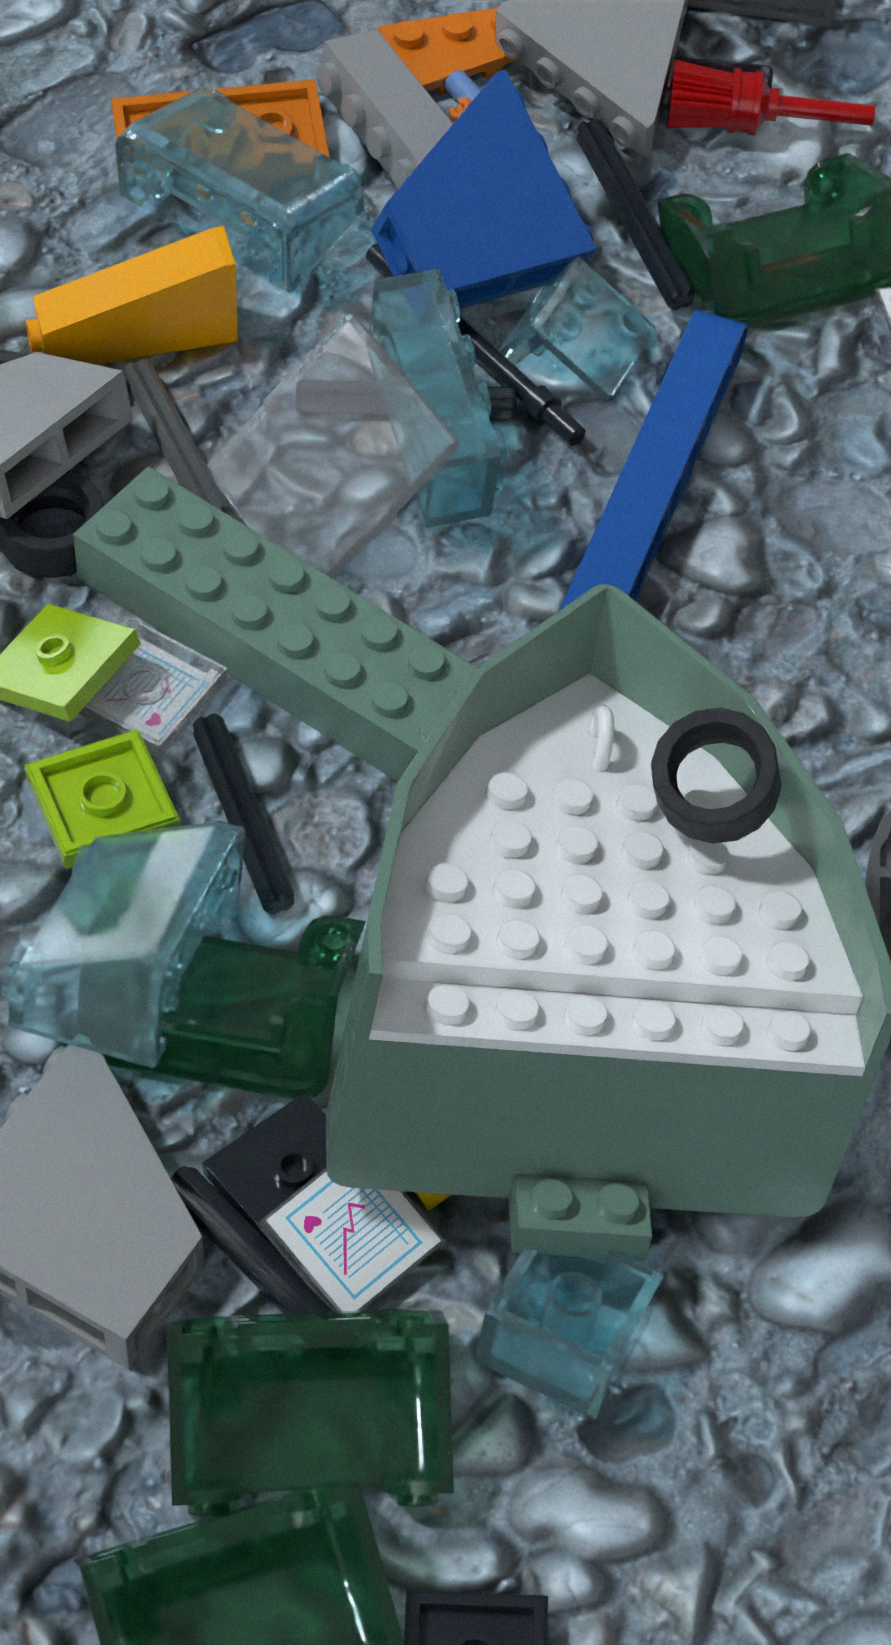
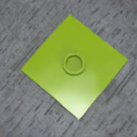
M47 604L0 654V700L71 722L141 645L136 630Z
M139 729L24 765L27 781L65 869L181 832L180 819Z

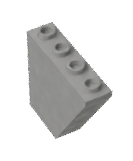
M508 0L496 10L495 42L508 58L519 60L533 71L544 86L550 89L555 88L569 99L581 115L600 120L604 127L610 131L616 142L623 147L632 148L643 158H646L652 152L689 0Z
M39 352L0 364V518L8 519L133 420L123 370Z
M80 1029L67 1047L60 1046L51 1054L45 1064L43 1077L29 1094L22 1093L14 1100L6 1114L4 1125L0 1129V1295L130 1370L204 1269L203 1240L200 1231L91 1034Z

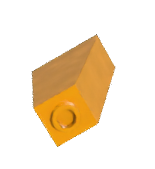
M225 227L210 228L33 296L35 319L26 320L31 353L41 352L95 365L238 342L236 263Z

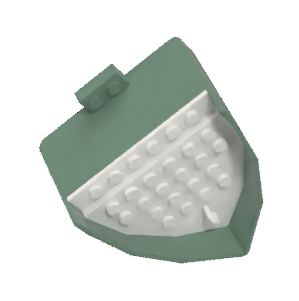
M599 584L594 586L472 671L396 785L326 1113L327 1176L332 1182L340 1186L508 1198L511 1248L514 1253L644 1261L652 1239L649 1208L789 1218L806 1217L822 1209L891 1039V960L843 821L759 702L631 597L613 585ZM724 708L745 713L765 728L776 746L782 788L775 811L758 830L738 841L711 844L688 838L669 824L657 803L653 788L651 761L658 740L673 722L697 710ZM726 743L704 745L689 753L680 763L677 772L678 788L685 800L694 806L706 809L729 807L744 799L753 789L756 779L755 764L748 752L741 747Z

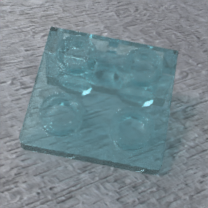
M578 256L544 283L499 352L516 365L530 353L539 357L548 349L602 399L607 400L619 388L655 332V326Z

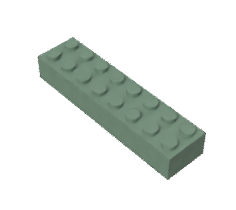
M149 466L73 534L77 579L397 782L469 674L477 668Z

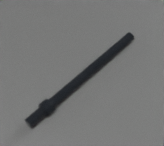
M378 243L372 245L366 252V260L400 290ZM451 311L430 317L505 387L514 388L517 398L523 402V410L539 425L547 424L570 446H575L582 441L586 430L561 408L562 402L560 398L545 385L537 386L458 313Z

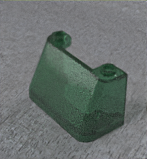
M850 153L821 160L809 170L804 182V205L727 224L713 225L710 207L702 198L691 193L678 194L657 200L660 227L706 311L714 315L748 324V329L879 296L881 295L880 289L891 288V177Z
M122 877L84 949L78 1032L82 1029L92 1035L109 1066L293 1100L304 1092L310 1098L318 1096L325 1089L334 1065L353 990L366 921L341 916H321L313 919L305 927L299 943V952L179 931V903L170 891L155 883Z
M393 1309L187 1318L170 1322L167 1333L172 1506L187 1505V1513L189 1515L214 1516L228 1513L229 1502L241 1499L243 1493L382 1487V1490L386 1493L397 1494V1505L421 1507L439 1503L438 1494L454 1493L449 1324L442 1311L434 1309Z
M342 1478L316 1484L102 1549L73 1561L97 1645H405L360 1481Z

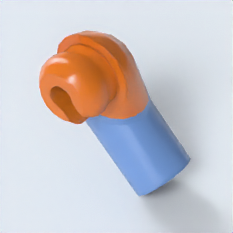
M462 70L454 71L445 81V89L458 102L456 108L451 105L449 109V117L452 123L456 121L481 91L477 84Z

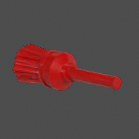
M674 60L666 128L726 127V133L739 131L755 136L764 121L775 122L777 116L873 126L875 105L780 95V89L769 88L763 71L755 70V73L741 71V68H734L733 73L679 60Z

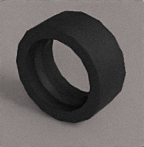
M68 471L8 519L0 518L1 549L13 566L29 575L46 578L69 576L77 573L73 534L76 531L64 537L46 539L31 536L20 530L18 525L26 516L38 510L56 507L72 510L83 516L85 522L80 526L82 527L104 507L102 494L91 480L74 471Z
M712 708L697 710L673 722L658 740L651 761L652 781L657 803L669 824L688 838L711 844L738 841L758 830L775 811L782 788L776 746L765 728L745 713L729 709ZM717 743L738 746L747 751L755 764L756 779L753 789L744 799L729 807L716 809L694 806L685 800L678 788L677 772L680 763L689 753L704 745Z

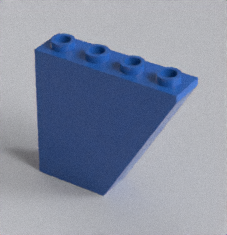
M506 69L497 71L387 201L371 228L415 321L578 276L597 250L589 226L582 221L571 199L568 184L560 177L548 154L546 141L537 132L525 108L524 98L521 92L514 87Z

